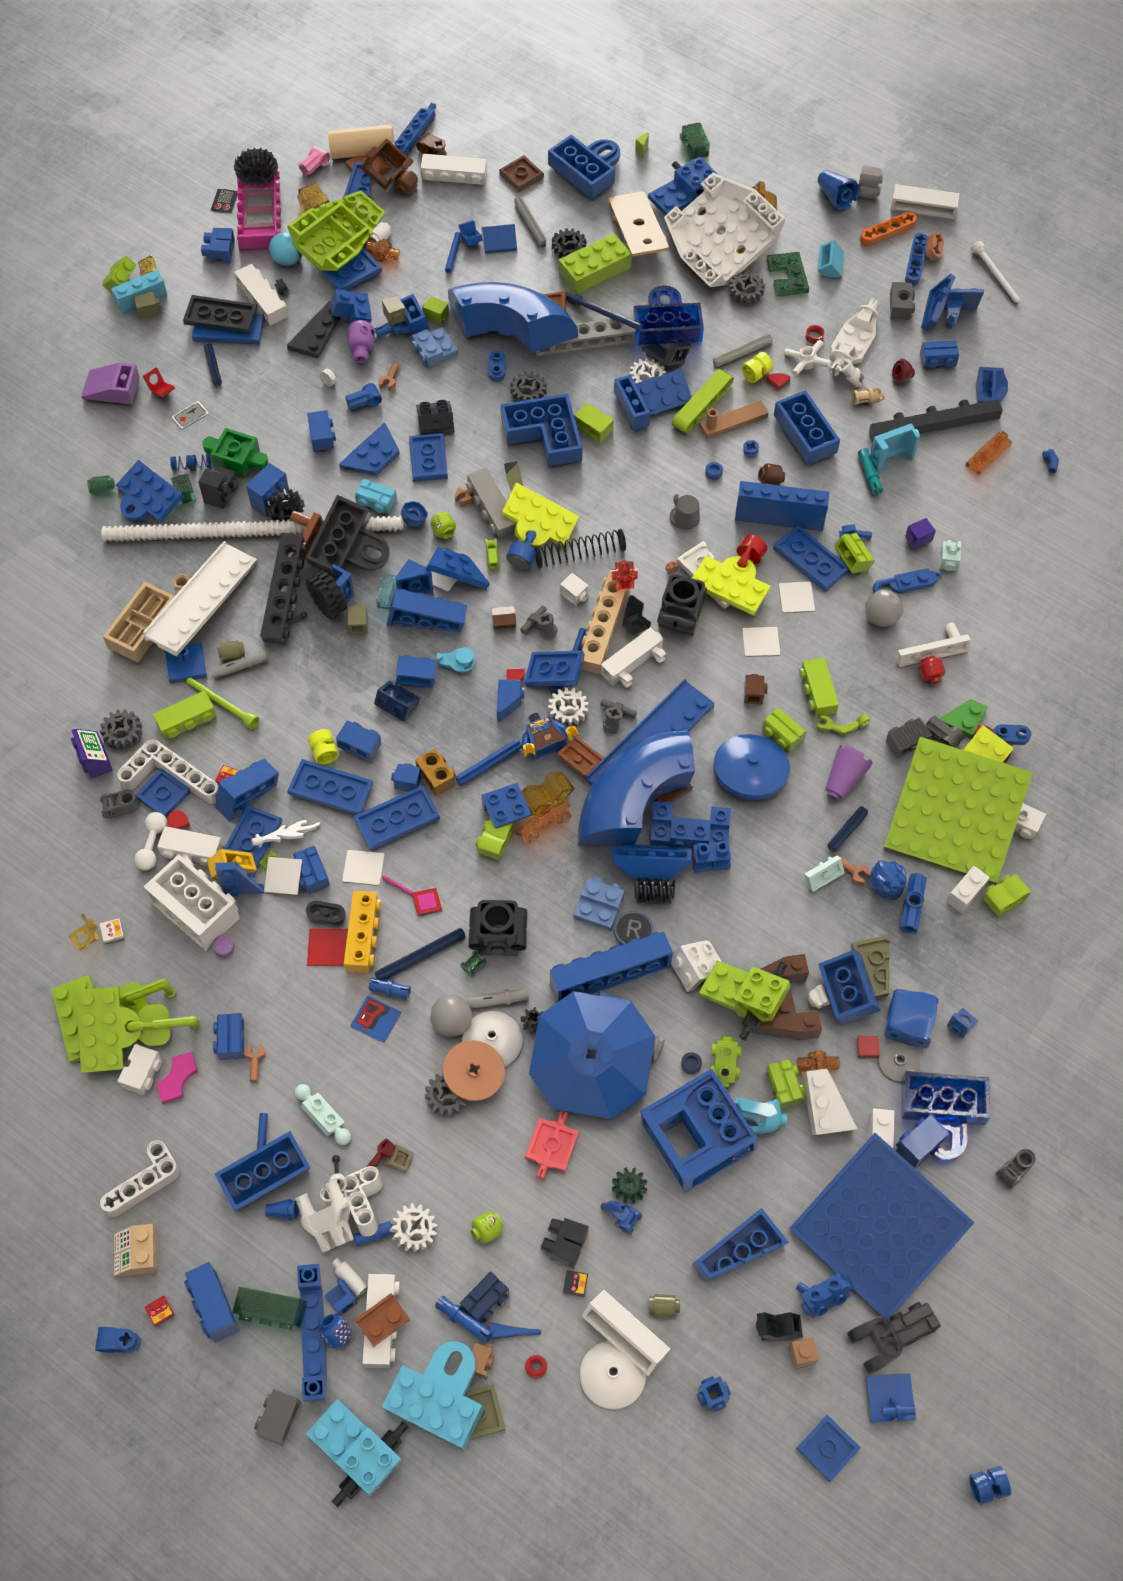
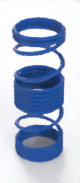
M202 454L201 467L203 460L207 468L211 467L210 454H206V462ZM186 455V466L183 469H186V467L188 469H196L198 465L196 455ZM171 456V457H170V463H171V469H172V470H178V469H179L180 462H181V465H182V467H183V464H182V461H181V457H180V456H179L178 468H177L176 457H175V456H173V457Z

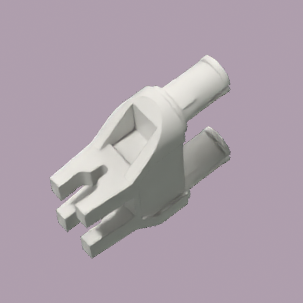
M337 1179L324 1185L331 1201L330 1206L318 1212L314 1211L308 1193L295 1198L302 1216L300 1217L301 1225L307 1232L315 1236L322 1253L354 1239L348 1223L351 1210L350 1203L346 1197H343Z

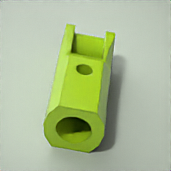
M494 538V540L485 539L487 567L489 569H498L500 563L497 538Z

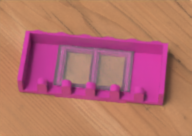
M279 170L277 175L274 176V180H270V183L266 182L265 185L259 184L257 186L254 184L251 186L250 183L245 185L244 182H240V179L237 178V207L239 212L237 213L239 224L237 225V240L239 249H269L273 236L281 232L278 230V228H281V220L278 218V216H281L280 205H278L281 203L280 193H278L280 192V182H277V180H280Z

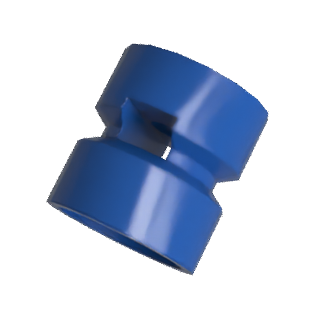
M1001 1466L988 1469L986 1474L981 1471L969 1476L971 1490L979 1505L992 1502L994 1497L1002 1499L1011 1495L1008 1477Z

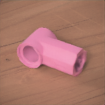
M313 146L309 156L299 164V169L305 176H308L320 165H327L330 160V154L318 146Z

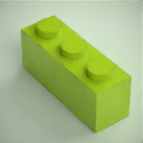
M825 657L803 661L799 674L801 680L804 679L805 682L804 692L810 699V711H813L815 718L821 717V715L837 714L839 702Z
M205 690L153 713L155 722L165 740L175 738L178 734L192 730L197 725L209 722L217 717Z

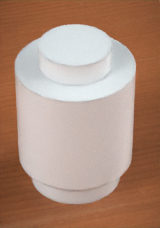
M380 222L368 238L371 244L376 247L382 245L392 235L390 225Z

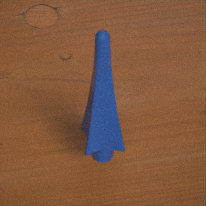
M490 1322L489 1327H487L494 1332L492 1338L489 1336L490 1340L541 1334L540 1329L520 1328Z

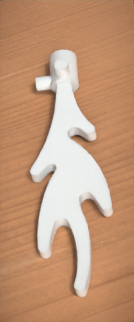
M303 820L289 826L287 829L283 825L275 832L264 837L256 834V838L251 839V843L253 846L258 845L261 848L264 842H280V837L285 839L303 838V833L300 832L317 829L320 827V822L302 827L307 824V821Z

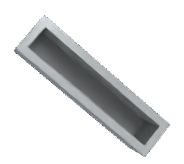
M487 467L467 474L466 487L469 492L473 493L475 504L481 507L483 518L490 523L491 532L496 534L498 539L515 533L516 522L501 515L506 500Z

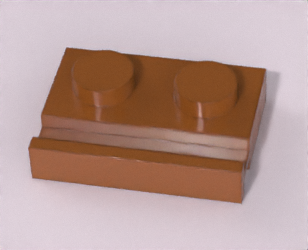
M577 736L557 753L558 758L584 779L604 759V757Z
M390 1293L356 1318L355 1321L371 1345L375 1347L408 1323L410 1319L393 1294Z

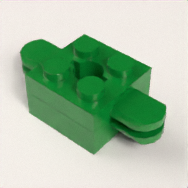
M225 428L219 439L208 436L202 442L204 452L211 455L213 467L226 468L235 471L237 475L246 477L251 467L262 471L269 464L267 454L260 452L258 439L254 436Z

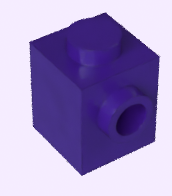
M924 518L908 525L905 537L907 542L916 549L932 542L936 530L929 520Z

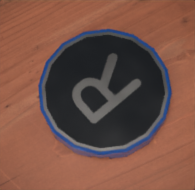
M638 911L623 913L614 925V936L621 946L627 944L632 939H642L653 933V924L650 918Z

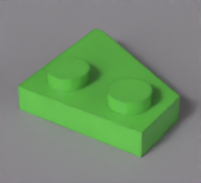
M970 699L942 716L940 720L949 727H957L964 736L972 739L988 707Z

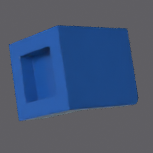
M340 1278L337 1280L338 1285L329 1291L325 1297L336 1313L343 1315L355 1306L357 1301Z

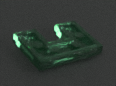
M799 251L767 255L769 271L786 270L788 278L773 281L776 297L809 293V285Z

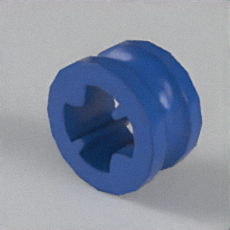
M755 440L746 441L743 445L744 454L748 457L756 456L759 453V444Z

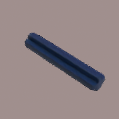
M211 343L204 344L203 347L213 385H221L222 380L213 345Z
M860 806L828 843V848L836 852L867 816L868 810Z

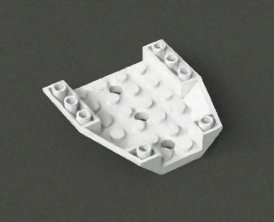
M712 173L701 183L704 192L683 211L676 206L664 217L681 259L710 288L728 285L730 279L733 280L734 275L738 276L739 272L741 273L778 240L786 220L755 189ZM706 210L704 215H699L701 211ZM726 229L725 233L718 234L720 230ZM745 248L742 254H738L740 249Z

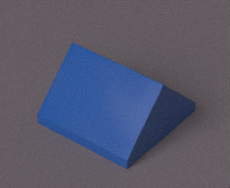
M515 224L481 227L485 253L517 250Z
M408 559L395 577L396 589H405L409 592L423 594L434 593L432 572L426 570L425 566Z

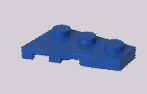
M951 273L929 291L921 328L926 331L930 327L935 326L939 320L940 313L955 280V276Z
M216 863L215 871L225 895L229 893L232 897H235L239 894L264 893V885L257 884L254 877L247 876V871L238 863Z

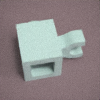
M951 540L943 541L940 550L939 569L957 571L961 559V541L957 543L951 542Z

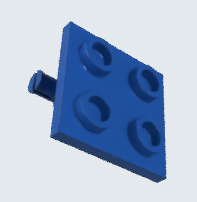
M950 289L944 305V310L948 311L946 327L948 329H951L956 323L960 310H977L984 294V289Z
M910 1373L866 1376L871 1423L916 1420Z

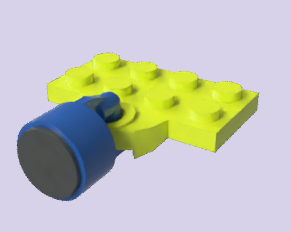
M516 483L501 512V515L516 522L515 537L517 536L519 541L512 543L506 555L507 561L518 569H530L537 555L534 547L543 546L547 540L556 544L561 541L565 545V541L569 539L579 516Z

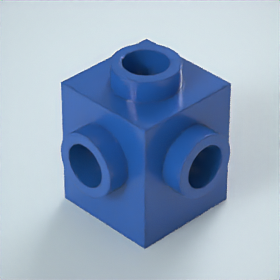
M713 1376L701 1381L702 1384L699 1386V1393L697 1394L701 1407L705 1406L707 1411L713 1409L714 1412L725 1408V1403L728 1402L729 1395H731L727 1383L723 1382L721 1377L714 1379ZM709 1393H715L717 1398L711 1400Z

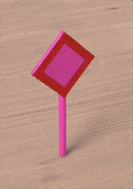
M385 875L382 876V879L413 896L417 915L442 911L437 888L413 892Z

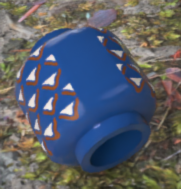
M329 1314L322 1319L319 1334L329 1347L337 1348L343 1347L348 1343L352 1329L342 1315Z

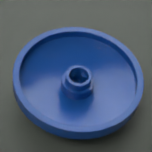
M744 734L732 737L720 745L714 757L713 770L719 784L729 793L743 799L760 800L769 798L783 789L789 777L790 763L784 750L774 741L759 735Z

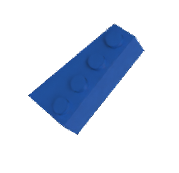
M395 589L386 625L393 626V623L402 624V627L408 628L409 625H419L420 629L436 627L439 631L461 633L465 622L467 605L444 600L440 597L426 596L423 593Z

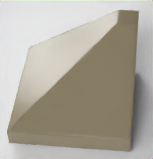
M395 1144L394 1152L389 1158L385 1159L383 1165L407 1172L413 1152Z

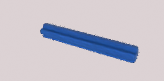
M518 740L510 742L455 777L459 785L465 784L520 750V742Z

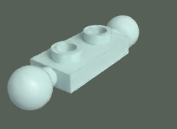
M298 1085L294 1093L298 1100L304 1101L301 1108L327 1137L334 1133L337 1144L347 1145L351 1140V1133L347 1129H341L345 1123L343 1119L319 1093L311 1096V1089L308 1085Z

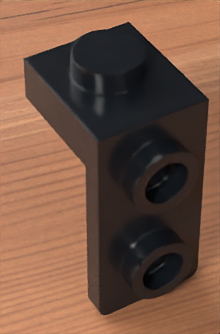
M631 595L628 598L622 626L633 634H637L649 629L651 622L642 616L644 603Z

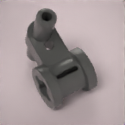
M541 606L527 618V622L520 628V631L526 634L534 626L541 629L544 637H552L557 633L558 629L553 623V615L545 613L547 611L546 607Z
M602 699L600 702V706L608 708L605 713L606 719L603 721V728L608 732L619 730V720H621L623 714L633 718L637 714L636 710L627 708L619 702L614 703Z

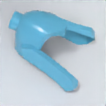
M738 1097L735 1102L747 1122L757 1123V1126L751 1127L754 1133H772L777 1131L780 1126L787 1125V1115L781 1112L780 1101L776 1098L767 1103H761ZM757 1115L765 1116L764 1121L762 1123L760 1122Z

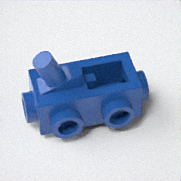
M839 1273L818 1285H813L811 1288L802 1282H799L796 1286V1289L802 1293L803 1303L801 1307L807 1316L811 1315L812 1318L822 1316L833 1306L844 1303L850 1297L849 1292L853 1290L847 1279L843 1280Z

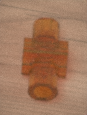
M383 239L378 243L368 240L366 244V251L374 253L373 256L378 261L383 262L388 258L398 260L400 250L392 248V244L388 240Z
M814 1051L809 1053L808 1057H798L796 1060L798 1071L827 1069L829 1072V1070H838L840 1068L839 1056H826V1052Z

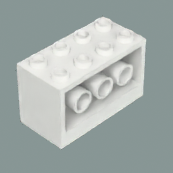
M178 854L144 886V889L151 904L201 948L207 951L217 938L221 937L240 919L239 909L235 905L236 900L229 893L225 895L221 891L222 888L215 881L211 883L207 879L208 876L201 869L197 871L194 868V864L187 857L184 859Z

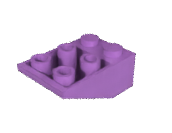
M119 362L89 370L81 398L132 404L140 379L136 364Z

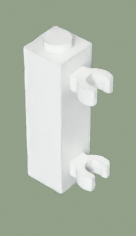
M650 627L603 662L600 674L612 686L621 681L625 688L630 687L633 684L630 672L652 656H654L658 663L665 660L664 656L666 653L662 649L663 638L661 634L657 631L655 632Z

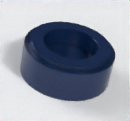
M694 1052L686 1053L681 1060L683 1071L688 1074L699 1072L702 1066L701 1057Z

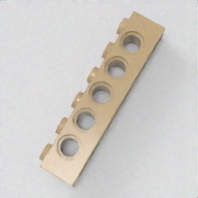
M609 571L608 577H604L602 583L603 591H599L597 597L598 606H594L592 612L593 620L589 621L587 626L588 635H584L582 640V651L585 656L581 670L600 674L601 664L605 661L630 587V575Z

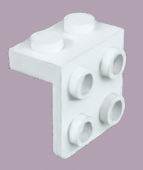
M706 940L680 946L672 955L671 965L686 991L691 992L703 980L708 978L717 960H721L711 943Z

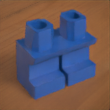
M213 228L212 233L204 232V244L210 245H201L202 256H210L211 262L215 261V259H224V263H231L235 243L233 228Z
M719 841L718 843L693 845L691 859L694 873L708 872L712 870V867L713 871L731 869V854L728 842Z

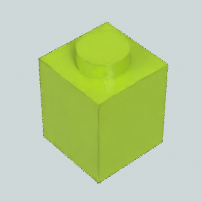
M430 296L428 301H425L422 306L426 319L442 325L449 315V303Z

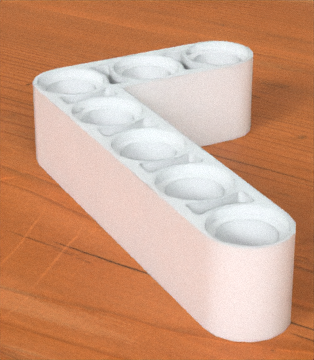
M148 740L117 773L122 788L133 790L155 767L162 768L190 788L192 793L206 803L215 804L217 800V783L157 740Z

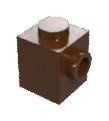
M758 674L745 676L744 703H763L764 694H767L768 683H764V676Z

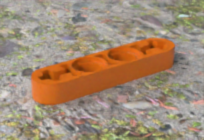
M906 212L864 229L861 232L860 241L862 244L869 246L909 230L916 225L917 216L912 212ZM892 224H897L899 227L895 228ZM878 230H884L885 233H879Z

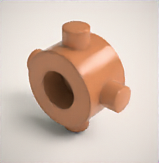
M671 561L666 565L665 570L674 573L679 569L680 565L676 561Z

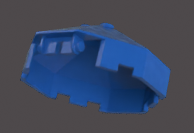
M573 991L539 1015L529 1075L553 1109L613 1119L646 1095L655 1034L631 1001ZM589 1048L591 1050L596 1049V1059H587L586 1055L588 1052L586 1050Z

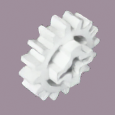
M648 358L645 361L639 359V363L634 362L633 367H630L629 375H631L636 384L666 374V371H664L665 367L660 366L659 362L655 363V359L648 361Z
M565 687L564 692L559 689L558 695L552 694V699H549L548 712H550L551 718H555V721L558 722L561 721L563 725L568 723L570 727L573 722L579 725V719L584 721L585 715H588L589 702H586V696H582V691L575 693V688L568 691V688Z
M413 1203L408 1208L404 1205L400 1209L401 1211L397 1210L394 1214L396 1218H393L390 1222L394 1225L390 1228V1232H395L392 1239L399 1240L398 1247L404 1244L405 1251H408L410 1247H412L413 1252H416L419 1247L421 1250H424L427 1247L426 1244L430 1245L433 1242L432 1238L437 1234L433 1231L437 1224L432 1223L435 1217L427 1215L429 1209L422 1211V1205H419L417 1209ZM417 1223L415 1230L410 1233L412 1225Z

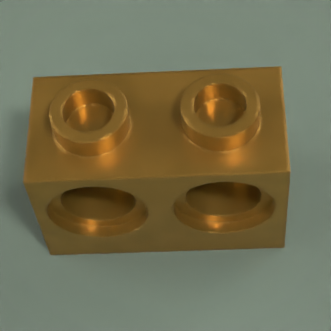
M435 748L415 759L416 767H420L421 776L435 796L455 786L456 774L451 767H447L442 753L438 754ZM445 777L444 780H439L438 778Z

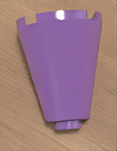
M839 745L825 789L828 792L827 795L834 800L842 799L871 768L872 760L870 758L868 761L864 759L865 754L847 745L842 748V745Z

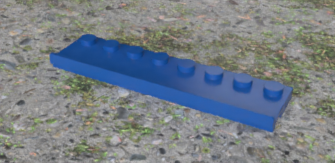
M684 679L586 776L587 782L593 784L598 774L614 757L629 746L645 738L670 731L687 730L689 732L714 707L715 703Z

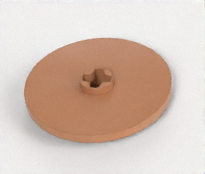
M470 1040L455 1045L448 1052L443 1062L442 1073L447 1087L454 1095L467 1101H482L498 1091L504 1079L505 1069L501 1056L493 1047L481 1041ZM471 1067H472L473 1069H476V1068L478 1069V1071H477V1073H476L477 1075H475V1073H473V1072H472V1073L469 1072L470 1069H471Z

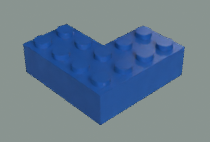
M568 393L500 405L501 421L507 445L541 439L548 467L582 461L583 447Z

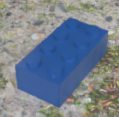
M806 390L775 403L774 417L807 465L838 453L839 437Z

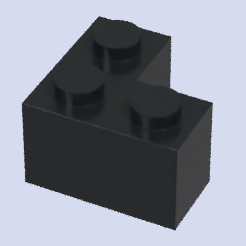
M215 466L214 470L205 468L198 481L203 502L224 509L226 503H229L233 490L238 486L235 471Z

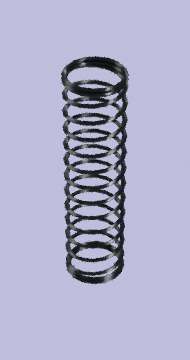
M621 528L618 529V532L616 530H613L612 535L609 531L606 532L605 536L603 535V533L600 532L599 537L593 534L592 540L587 535L585 537V541L582 537H579L578 542L575 538H573L571 543L569 542V540L566 539L565 545H563L561 541L558 542V548L554 542L551 544V549L548 544H545L544 550L540 545L535 546L534 549L537 552L535 558L538 568L543 567L540 548L544 555L546 567H548L546 559V545L550 551L553 565H555L553 558V544L558 553L559 563L562 564L559 550L560 543L562 544V547L565 552L566 562L568 563L566 542L569 543V546L572 551L573 561L575 562V556L573 552V540L577 544L579 550L580 560H582V555L580 551V538L584 543L587 558H589L587 550V537L589 538L592 545L593 556L596 557L593 545L594 536L597 539V542L599 544L600 555L602 556L600 535L602 534L604 538L606 551L609 555L607 533H609L611 537L614 553H616L614 543V531L618 536L621 551L626 550V539L624 532Z

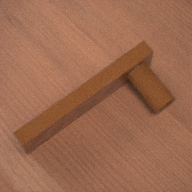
M293 511L290 520L306 527L302 534L307 542V552L303 553L302 558L305 561L324 520L320 514L315 512L310 517ZM287 569L284 574H290L292 569Z

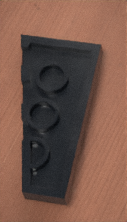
M330 301L287 344L288 350L315 358L320 357L341 318L332 316Z

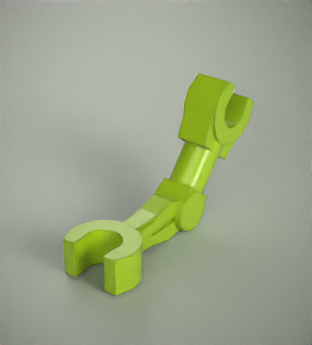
M865 713L852 723L838 725L828 716L821 715L820 721L826 724L818 723L817 729L822 732H830L832 730L842 736H846L858 727L864 728L868 726L870 718Z

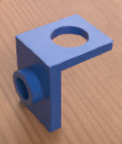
M962 1008L957 1014L954 1013L947 1026L954 1033L964 1038L978 1020ZM961 1017H967L970 1020V1025L967 1022H965Z

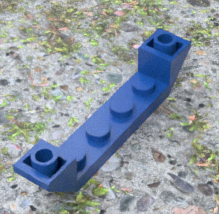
M319 1264L297 1266V1278L301 1303L304 1378H302V1396L304 1402L326 1399L327 1369L325 1341L319 1334L320 1323L324 1318Z

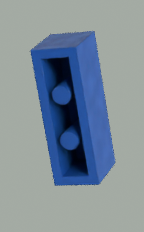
M631 375L614 379V394L633 431L649 426L650 411Z

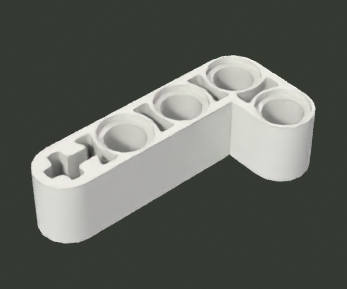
M152 1141L147 1147V1154L153 1165L106 1193L101 1198V1208L108 1216H119L178 1178L180 1174L179 1167L162 1141ZM157 1149H163L159 1156H153ZM173 1166L170 1173H164L166 1167ZM148 1178H154V1182L152 1184L145 1185V1182ZM129 1190H136L133 1196L126 1197ZM114 1202V1207L110 1208V1203Z

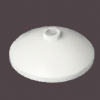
M487 1011L476 1015L471 1019L469 1028L462 1034V1042L475 1040L493 1047L501 1056L504 1068L517 1059L523 1046V1035L518 1023L511 1016L499 1011ZM490 1033H494L496 1036L494 1038H490L488 1035Z
M605 1341L595 1345L585 1355L580 1367V1382L584 1393L594 1404L605 1409L616 1410L625 1408L638 1399L645 1386L646 1374L610 1341ZM615 1368L618 1373L612 1376L609 1370Z

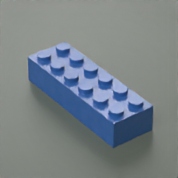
M664 931L660 933L653 932L645 938L632 939L625 945H614L607 951H596L589 957H579L572 960L571 963L554 966L550 969V987L556 1002H559L573 991L595 994L599 990L604 991L671 968L673 951Z

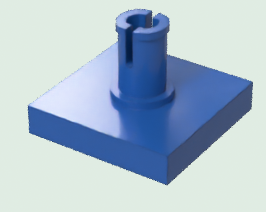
M202 643L186 645L177 656L165 651L170 684L186 681L189 677L193 679L207 677Z

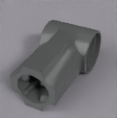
M932 716L925 725L930 733L939 740V743L956 747L964 739V734L960 729L949 727L936 716Z

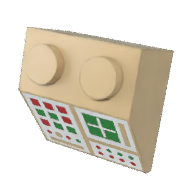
M154 1224L134 1225L114 1233V1277L158 1273V1230Z

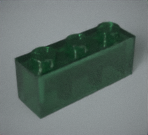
M239 1287L232 1313L238 1315V1320L251 1323L252 1319L259 1320L261 1325L271 1327L272 1323L280 1324L279 1328L292 1331L293 1327H301L307 1302L296 1297Z

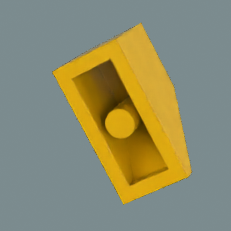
M220 849L207 861L211 877L218 879L215 871L216 863L236 862L247 871V874L257 870L253 855L248 852Z

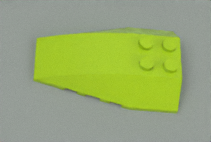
M358 191L344 196L341 200L336 199L330 204H322L319 208L307 210L288 224L287 228L295 249L320 271H338L359 254L372 234L373 229L385 214V211L362 191Z

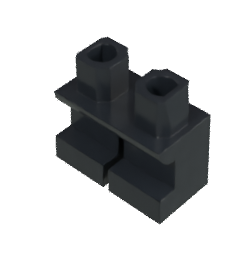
M564 1218V1221L552 1219L548 1231L558 1236L556 1241L545 1237L541 1250L549 1254L551 1260H557L566 1264L567 1267L574 1269L588 1235L589 1226Z

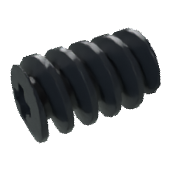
M635 878L634 895L637 903H640L642 898H644L645 903H648L649 899L652 898L653 903L656 904L659 898L661 904H664L667 898L669 904H672L675 895V880L670 885L669 880L666 879L664 885H662L661 879H658L656 884H654L653 879H650L648 884H646L645 878H642L639 884L637 878Z

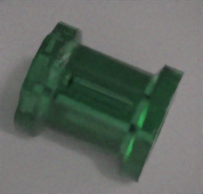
M474 950L472 956L460 965L464 972L473 977L482 965L485 966L487 964V961L479 952Z

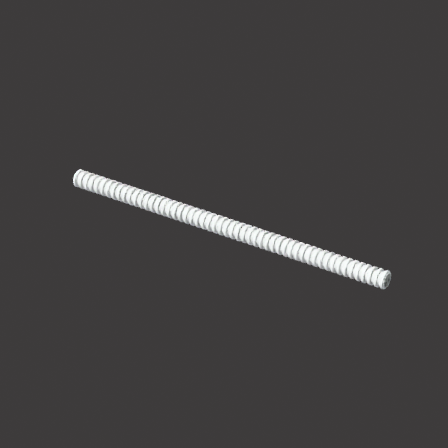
M401 515L399 517L393 516V518L391 516H388V518H385V516L374 518L372 516L365 529L372 531V533L382 530L383 532H386V530L389 532L391 530H394V532L400 530L402 532L403 518ZM290 519L287 521L282 520V522L276 520V522L274 520H271V522L260 520L259 522L254 521V523L248 521V523L246 521H243V523L232 521L231 523L226 522V524L220 522V524L218 522H215V524L204 522L203 524L198 523V525L192 523V525L190 523H187V525L176 523L175 525L170 524V526L168 524H164V526L162 524H159V526L148 524L147 526L142 525V527L140 525H136V527L134 525L130 527L128 525L125 527L120 525L119 527L114 526V528L112 526H108V528L103 526L101 536L104 542H107V540L109 542H113V540L115 542H118V540L121 542L124 540L135 541V539L137 541L141 539L143 541H146V539L151 541L152 539L163 540V538L165 540L169 538L171 540H174V538L179 540L180 538L191 539V537L193 539L197 537L199 539H202V537L207 539L208 537L219 538V536L221 538L225 536L227 538H230V536L235 538L236 536L247 537V535L249 537H252V535L263 537V535L274 536L275 534L280 536L281 533L302 535L306 527Z

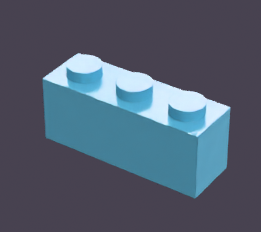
M158 270L111 288L115 303L121 313L137 307L134 295L152 291L155 298L167 295L164 280Z

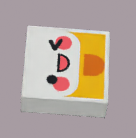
M119 918L100 923L105 944L124 939Z

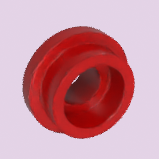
M533 1355L527 1359L525 1370L530 1377L540 1378L547 1371V1362L542 1356ZM538 1363L540 1365V1369L538 1371H534L532 1369L533 1364Z

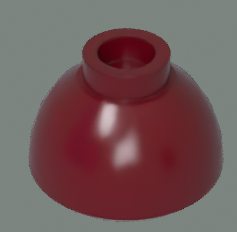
M899 359L893 366L892 377L895 382H905L915 375V369L905 359Z

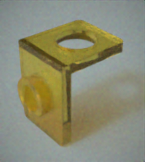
M84 914L80 916L85 925L69 935L79 950L84 949L99 938L95 931L98 927L92 919L88 920ZM80 933L88 934V939L83 943L77 941V936Z

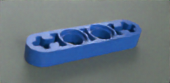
M917 233L914 236L905 282L912 283V286L919 284L928 241V236L924 233ZM919 251V252H921L922 254H921V255H916V254H914V252ZM916 263L919 267H913L911 264Z

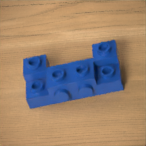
M653 803L650 845L673 846L683 849L693 848V845L701 843L728 842L731 808L711 807L710 820L672 817L673 803Z

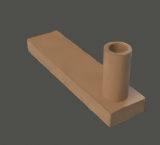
M761 400L719 416L716 409H709L707 420L700 422L699 427L706 439L767 418L769 412Z

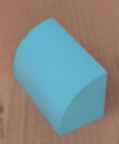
M832 240L820 246L818 271L825 277H842L844 251L835 240Z

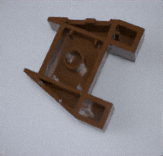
M805 954L785 956L760 969L770 973V971L777 969L781 961L785 962L788 966L783 976L786 980L790 981V984L805 982L809 974ZM790 988L773 1020L762 1021L757 1031L751 1033L771 1034L774 1037L781 1038L783 1036L800 1041L819 1038L822 1026L818 1010L796 1013Z

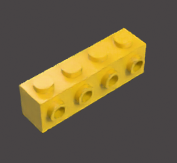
M353 891L344 959L346 972L370 973V966H374L375 954H372V950L377 945V936H374L375 929L379 928L377 911H381V899H378L377 892Z

